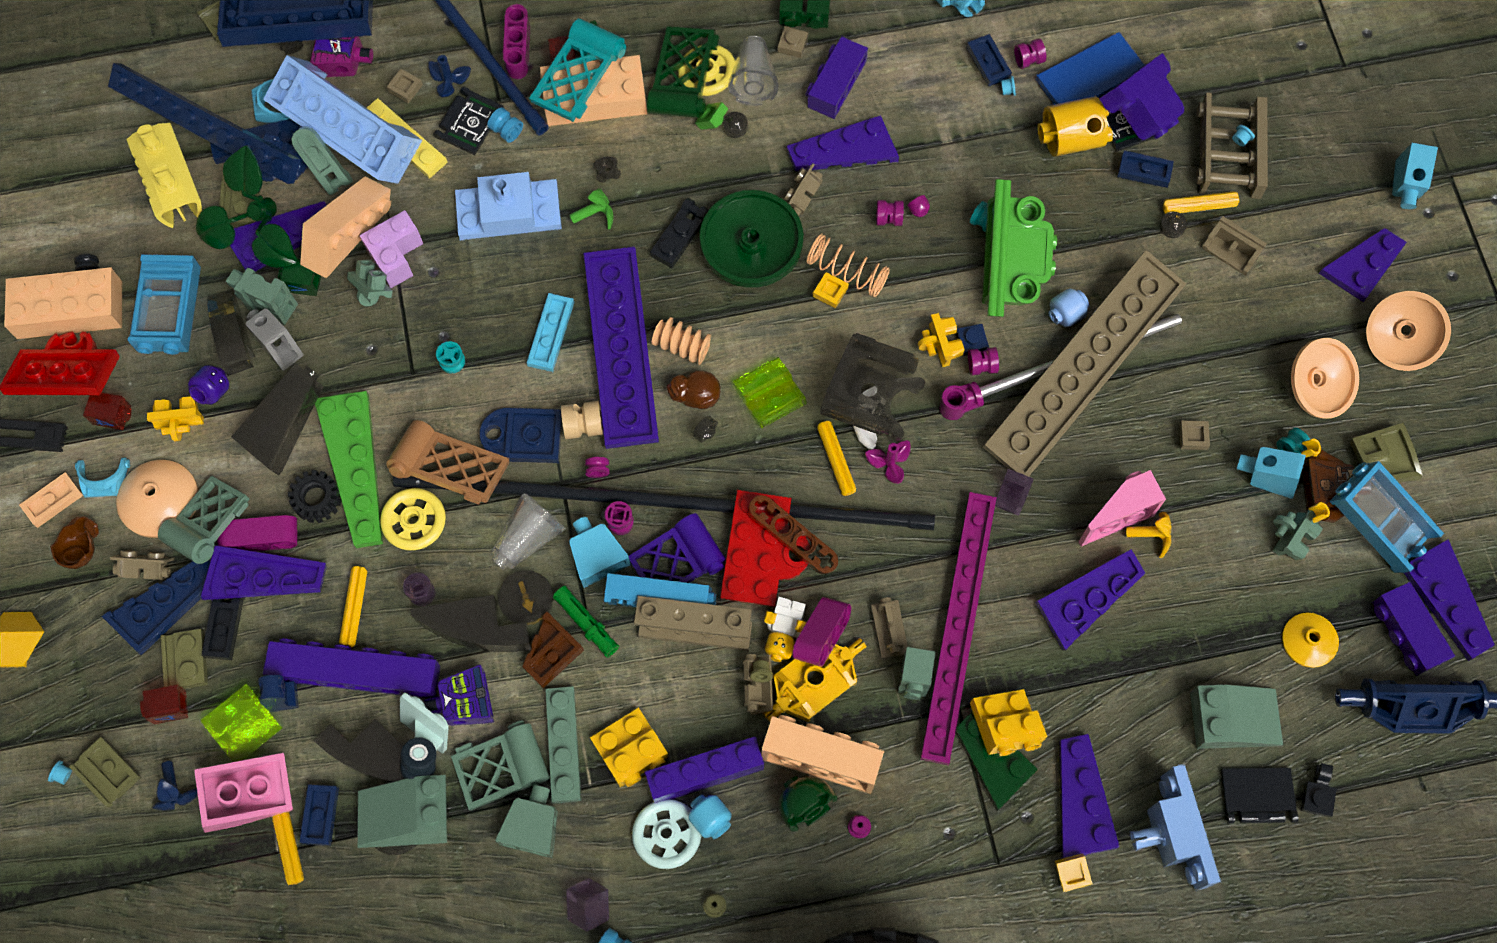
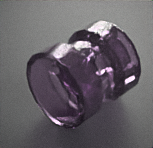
M413 573L404 581V592L414 605L427 606L435 598V587L425 574Z

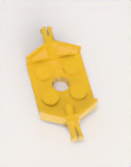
M858 638L848 648L846 646L843 648L836 644L822 667L794 659L773 675L777 700L775 701L776 704L773 705V711L763 713L765 718L771 722L772 716L778 717L781 713L786 712L804 721H811L814 715L851 686L857 684L853 659L859 652L867 648L865 643H862V640ZM812 671H818L823 675L824 679L820 684L813 685L807 679L808 674Z

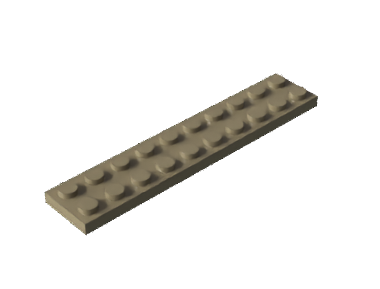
M1147 250L1144 251L982 447L1023 482L1027 480L1187 283Z

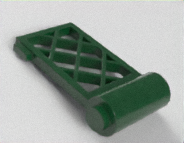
M667 26L653 88L648 93L647 110L649 114L699 118L700 114L705 112L706 101L705 98H702L707 76L706 73L708 72L712 50H717L719 35H716L715 30ZM672 35L683 36L685 39L676 46L671 43ZM700 37L708 38L707 43L699 48L694 43ZM690 45L695 51L683 57L679 51ZM676 54L680 61L669 67L666 59ZM700 56L703 59V63L693 69L689 62ZM685 65L690 72L678 78L674 72ZM669 75L675 80L669 86L661 85V81ZM693 77L698 80L697 88L684 85L685 82Z

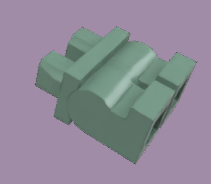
M247 268L244 273L234 269L226 280L227 284L234 288L236 297L242 300L248 310L258 309L261 311L268 309L283 325L286 324L298 305L283 281L274 278L272 283H268L261 275L256 274L250 268Z

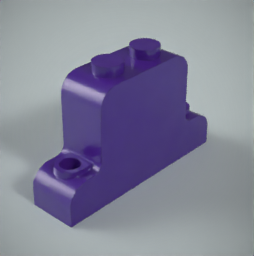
M1163 53L1143 65L1099 99L1110 113H1115L1118 110L1122 112L1136 135L1142 140H1147L1151 136L1156 140L1163 136L1170 128L1179 123L1177 118L1184 113L1182 101L1167 80V74L1170 73L1171 67Z

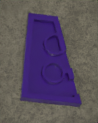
M1384 228L1324 267L1319 274L1364 302L1407 242Z

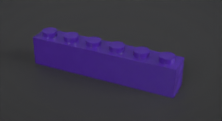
M279 639V642L269 641L263 675H281L284 677L285 682L295 681L297 684L402 695L405 692L409 696L433 698L436 697L441 666L437 660H434L433 656L427 654H417L416 658L407 657L406 653L400 651L380 654L378 650L372 648H362V651H353L351 647L345 645H334V648H326L318 642H307L306 645H299L294 640Z

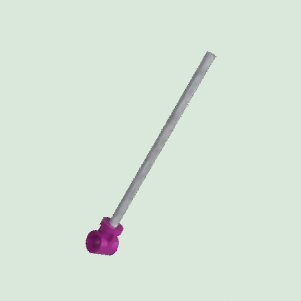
M1175 314L1155 322L1144 337L1181 324L1182 319L1180 315ZM1054 360L980 388L975 381L963 386H949L942 393L939 405L940 413L948 420H958L964 413L982 407L984 405L983 397L1041 376ZM955 400L960 405L954 406L951 405L948 401Z

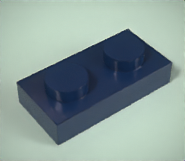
M990 34L967 42L966 48L988 87L1000 83L1001 80L1011 78L1012 72Z
M1123 151L1117 177L1168 188L1174 161Z
M308 784L299 843L331 846L339 794L337 786Z

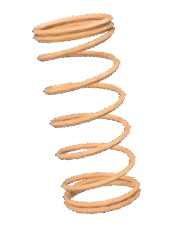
M818 235L809 250L806 260L807 264L812 265L820 257L819 268L821 271L827 269L832 264L831 273L836 277L845 269L844 281L847 283L851 282L858 274L856 279L857 289L863 288L870 281L869 295L876 297L887 280L890 268L884 266L872 286L874 276L880 263H877L867 281L861 287H858L860 274L867 256L852 278L846 281L847 270L855 250L852 251L843 268L837 274H834L835 262L843 245L840 244L829 264L821 268L825 249L831 239L829 237L826 241L825 235Z

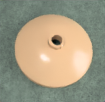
M1402 291L1383 299L1371 312L1366 326L1367 343L1374 356L1388 367L1402 371L1422 369L1435 362L1446 350L1451 336V323L1445 308L1435 298L1417 291ZM1405 325H1409L1411 328V332L1408 335H1403L1401 332L1402 327Z
M1319 338L1310 341L1298 352L1292 366L1291 385L1295 399L1300 407L1311 416L1317 418H1334L1343 414L1353 403L1359 387V370L1352 352L1342 342L1332 338Z
M153 460L143 463L133 469L124 478L116 498L118 515L124 525L132 532L143 537L158 538V530L161 524L170 518L176 519L199 491L197 482L193 475L177 462ZM155 489V493L148 496V492ZM194 511L193 514L189 517L190 520H191V518L193 517L195 511Z

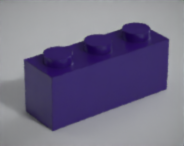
M842 36L837 45L833 44L828 53L829 59L826 64L822 63L820 65L816 82H811L806 91L808 108L835 119L867 62L868 47Z
M1411 582L1381 595L1372 602L1376 616L1385 623L1389 630L1391 641L1400 648L1404 655L1406 666L1416 676L1455 657V654Z

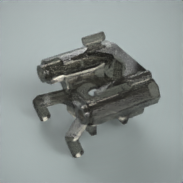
M859 333L853 334L827 389L820 414L878 435H883V433L888 435L891 432L888 438L889 442L898 443L903 438L904 431L891 414L890 405L892 399L902 390H910V392L918 394L924 388L925 380L921 377H896L898 372L906 375L909 373L914 374L919 359L915 358V354L877 342L874 338ZM866 383H873L877 386V393L870 397L865 396L861 392L862 386Z

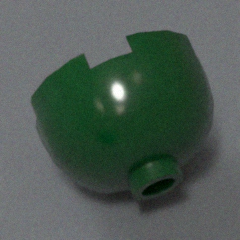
M794 776L784 784L785 790L780 795L778 805L783 821L790 831L796 832L799 829L798 825L805 822L807 826H810L828 813L831 809L828 803L831 800L833 802L837 801V795L819 777L804 776L799 778Z

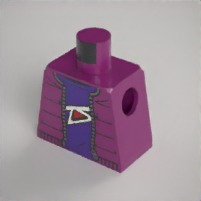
M359 36L319 39L315 41L310 63L327 74L326 77L354 76L357 73L359 62L372 63L373 49L363 48Z

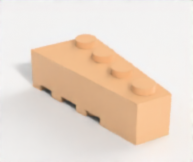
M365 176L304 222L300 265L327 278L361 241L359 235L372 229L382 216L389 211L391 207V189Z

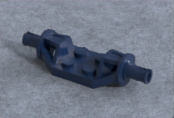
M1365 678L1361 683L1360 689L1337 688L1335 703L1337 707H1361L1364 717L1374 719L1393 733L1451 734L1474 718L1477 720L1484 719L1488 708L1497 709V691H1488L1482 680H1474L1472 683L1451 681L1449 685L1397 684L1394 680L1373 681L1371 678ZM1378 699L1385 700L1386 710L1377 707ZM1469 702V707L1460 710L1462 704Z

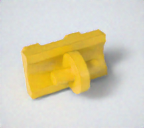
M939 313L932 314V322L929 323L932 336L929 330L922 331L923 339L917 343L919 350H927L929 356H935L938 353L942 367L950 366L952 359L964 354V346L961 339L948 342L946 337L957 332L954 317L940 318Z
M191 396L179 399V409L172 410V403L169 400H155L153 412L147 413V421L152 422L156 430L161 429L162 435L170 434L174 442L181 441L182 433L190 432V426L204 424V417L198 411L197 402Z

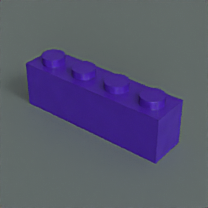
M752 737L646 771L645 774L653 801L657 803L764 770V762L756 737Z

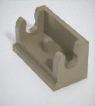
M1222 216L1207 237L1208 239L1203 244L1202 249L1246 276L1260 257L1267 243Z

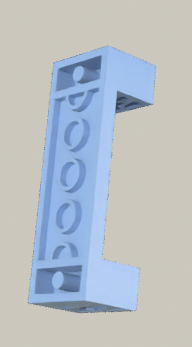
M286 55L263 100L300 126L313 128L327 145L377 180L398 184L422 139L402 126L387 123L325 80L327 74L309 61Z

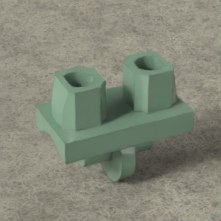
M358 260L356 271L348 272L347 279L358 289L357 300L363 306L376 304L380 295L392 298V290L386 285L387 275L383 271L375 270V263L372 260Z
M1308 510L1307 513L1297 512L1296 515L1293 512H1288L1286 516L1277 515L1273 523L1278 528L1275 535L1280 537L1272 551L1278 556L1287 554L1295 560L1305 558L1309 552V547L1301 542V539L1305 536L1308 540H1314L1323 530L1318 523H1313L1312 521L1316 514L1312 510Z

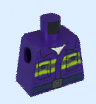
M481 665L439 681L438 689L440 696L424 700L425 708L433 714L443 713L444 719L450 726L495 722L486 674Z

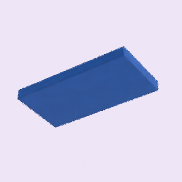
M1120 32L1038 74L1036 81L1054 105L1094 96L1100 98L1144 64Z

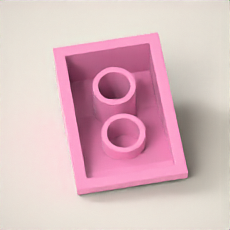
M1151 470L1145 473L1136 471L1125 478L1126 481L1086 528L1079 540L1081 547L1155 516L1166 498Z
M284 753L194 770L204 833L232 828L293 811Z

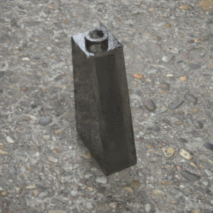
M296 363L231 436L244 449L277 475H280L323 389V386L316 381L319 377L318 374L308 366L302 369Z

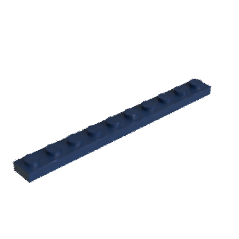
M113 63L108 87L231 154L248 145L254 153L261 170L287 184L295 183L301 160L298 157L121 63Z

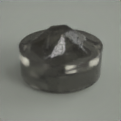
M731 112L724 117L723 131L727 136L739 138L746 134L748 120L744 114Z
M1176 211L1166 213L1160 222V230L1168 238L1182 236L1187 228V219L1183 214Z
M711 416L705 417L696 426L693 437L700 443L711 439L716 433L718 422Z

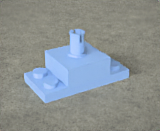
M529 172L477 177L478 188L455 190L458 236L460 240L562 229L557 179L531 182Z
M1185 764L1175 766L1161 776L1162 781L1159 782L1160 792L1163 798L1167 799L1157 802L1147 810L1152 827L1131 831L1130 838L1131 841L1143 838V840L1132 843L1135 850L1157 845L1164 867L1186 862L1188 866L1185 867L1186 878L1189 884H1193L1195 891L1221 881Z

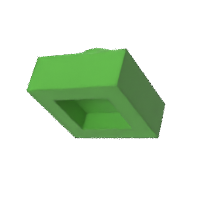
M723 102L707 104L705 112L701 113L695 124L701 130L717 128L722 124L728 108Z

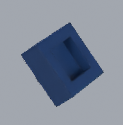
M983 324L957 328V339H961L964 346V354L962 356L968 355V350L971 349L985 351L986 348H989Z

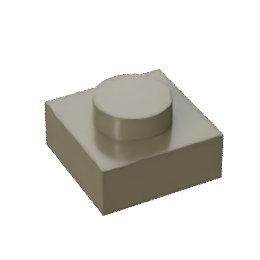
M785 26L778 44V52L801 58L808 40V32Z
M400 69L386 88L390 94L409 104L423 84L421 79Z
M1209 421L1180 422V449H1209Z

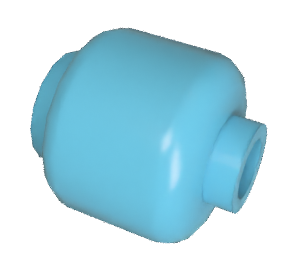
M700 795L691 803L692 810L689 813L688 819L702 837L716 839L730 828L731 823L729 821L732 814L718 796L710 795L705 797Z

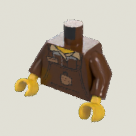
M1313 438L1303 441L1302 444L1307 447V450L1302 451L1301 454L1306 455L1305 458H1311L1303 465L1301 471L1306 512L1312 510L1316 514V517L1312 518L1313 523L1319 521L1335 523L1345 515L1335 504L1332 505L1330 500L1337 494L1335 490L1353 476L1352 471L1354 467L1351 464H1345L1342 460L1321 449L1317 439ZM1370 481L1352 499L1355 503L1358 502V495L1370 494Z

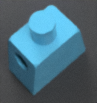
M1411 143L1396 159L1392 194L1401 197V208L1415 209L1418 199L1429 190L1438 147Z
M1260 447L1257 458L1241 454L1237 470L1253 474L1250 483L1252 486L1293 499L1306 455Z
M588 517L580 518L573 523L578 535L571 538L569 543L583 588L607 577V573L614 574L631 565L627 553L605 524L592 527Z

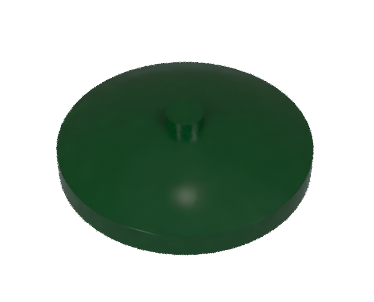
M760 190L739 191L720 199L707 212L700 229L701 252L708 267L724 281L741 287H762L781 280L796 266L803 249V227L796 211L777 195Z

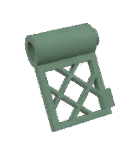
M210 476L176 519L170 518L161 524L158 530V538L162 543L193 562L203 564L212 557L215 547L214 542L236 516L239 517L249 504L247 502L249 498L226 483ZM217 486L218 495L208 498V494ZM237 498L232 506L225 508V500ZM218 503V511L208 514V506ZM201 509L200 517L189 519L195 510ZM218 519L215 527L208 531V522Z
M524 721L510 724L508 731L503 735L473 747V744L470 742L455 749L456 754L451 756L468 809L471 811L524 788L539 785L549 779L531 724H525ZM501 744L504 754L499 764L486 759L491 747ZM483 751V753H482L481 756L476 755L477 753H480V752ZM470 756L480 759L473 775L464 772L460 760ZM506 761H507V764H508L509 769L506 768V767H504ZM484 762L497 767L490 783L477 778ZM502 770L511 773L515 785L505 789L495 786ZM466 776L471 778L469 784L467 782ZM478 781L489 786L484 797L474 801L471 790L475 782ZM493 789L499 790L498 792L491 794Z

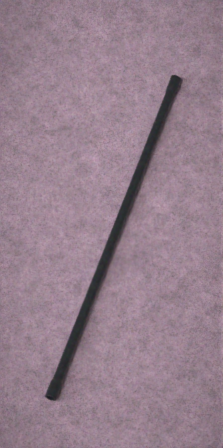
M393 476L394 487L449 490L413 476L408 478H396ZM447 476V479L453 482L463 479L462 477ZM485 480L471 484L473 489L483 493L487 488ZM499 481L493 491V494L604 503L622 501L629 505L734 513L736 502L735 499ZM791 504L789 513L793 518L901 526L934 531L935 514L896 513Z

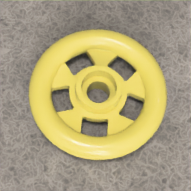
M718 45L717 50H712V54L717 55L718 58L716 61L712 58L709 59L708 70L710 71L706 73L705 82L715 79L717 83L709 86L705 84L702 96L720 93L732 83L735 77V59L722 46ZM691 49L684 55V57H686L695 50ZM700 56L695 58L699 61L695 67H692L693 69L703 63V59ZM685 65L678 69V78L690 72ZM726 66V73L719 74V67ZM688 80L684 85L697 88L698 81L693 83L691 80Z
M409 488L394 494L386 502L381 513L380 524L385 538L395 547L411 551L420 550L431 545L441 535L445 526L446 514L442 502L436 495L425 489ZM416 499L427 502L424 509L414 506ZM403 503L407 508L398 515L394 510L399 504ZM427 515H435L433 525H426ZM411 517H418L416 523H409ZM399 522L404 531L397 535L392 526ZM422 530L423 537L411 540V533Z

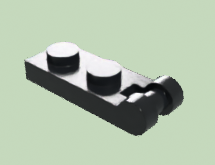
M686 198L677 215L650 251V256L673 268L700 230L703 219L710 209L705 206L699 207L695 204L694 200ZM690 213L696 216L693 221L687 218Z
M246 597L232 598L231 603H224V599L212 600L202 657L220 660L233 659L243 601Z

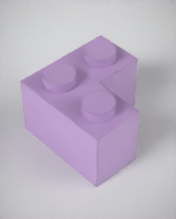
M405 210L359 235L377 268L387 275L386 282L390 288L413 276L408 262L403 255L419 247L423 242L416 226Z

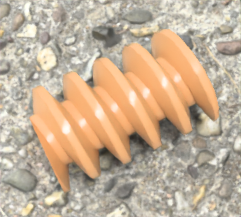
M672 317L666 322H663V319L660 320L652 337V345L657 346L660 344L663 350L670 348L672 354L679 352L681 358L685 359L689 356L690 362L695 363L698 360V364L701 365L710 347L711 334H707L704 339H701L702 330L698 329L692 335V326L690 325L683 331V322L681 321L674 327Z

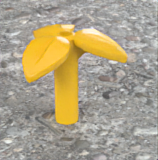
M1166 512L1159 513L1160 519L1155 522L1156 526L1126 527L1127 538L1160 537L1163 541V547L1159 558H1163L1168 552L1171 545V521Z

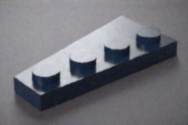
M208 560L203 564L189 563L174 572L169 579L160 584L157 582L149 587L147 592L137 598L132 597L124 602L122 607L113 612L109 611L102 615V617L140 655H143L161 637L160 635H164L201 599L210 561Z

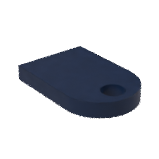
M498 409L489 414L481 425L480 440L483 448L509 458V462L559 463L562 432L561 409ZM491 429H499L501 431L500 437L495 440L488 439L487 433Z

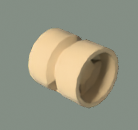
M599 401L585 402L582 407H579L577 404L561 405L565 439L580 438L583 433H586L588 437L603 435Z

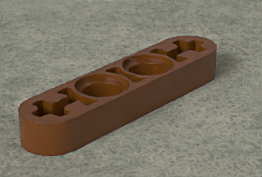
M760 495L750 501L748 505L749 516L819 574H828L836 569L838 565L837 554L767 496ZM755 502L757 504L764 502L766 504L765 510L770 515L774 510L778 513L771 519L769 524L765 522L769 518L765 513L756 514L757 507L754 505ZM782 518L788 521L790 528L787 533L780 534L776 531L775 522L777 519ZM805 536L810 540L811 547L808 551L804 552L797 548L796 541L798 537ZM818 546L820 550L816 553L821 557L828 555L830 557L828 562L831 566L822 568L820 566L821 560L816 555L812 557V560L808 555L813 553Z

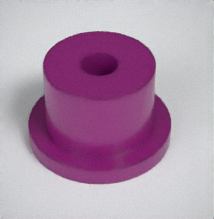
M863 815L852 817L848 823L849 833L858 839L865 838L871 831L869 819Z

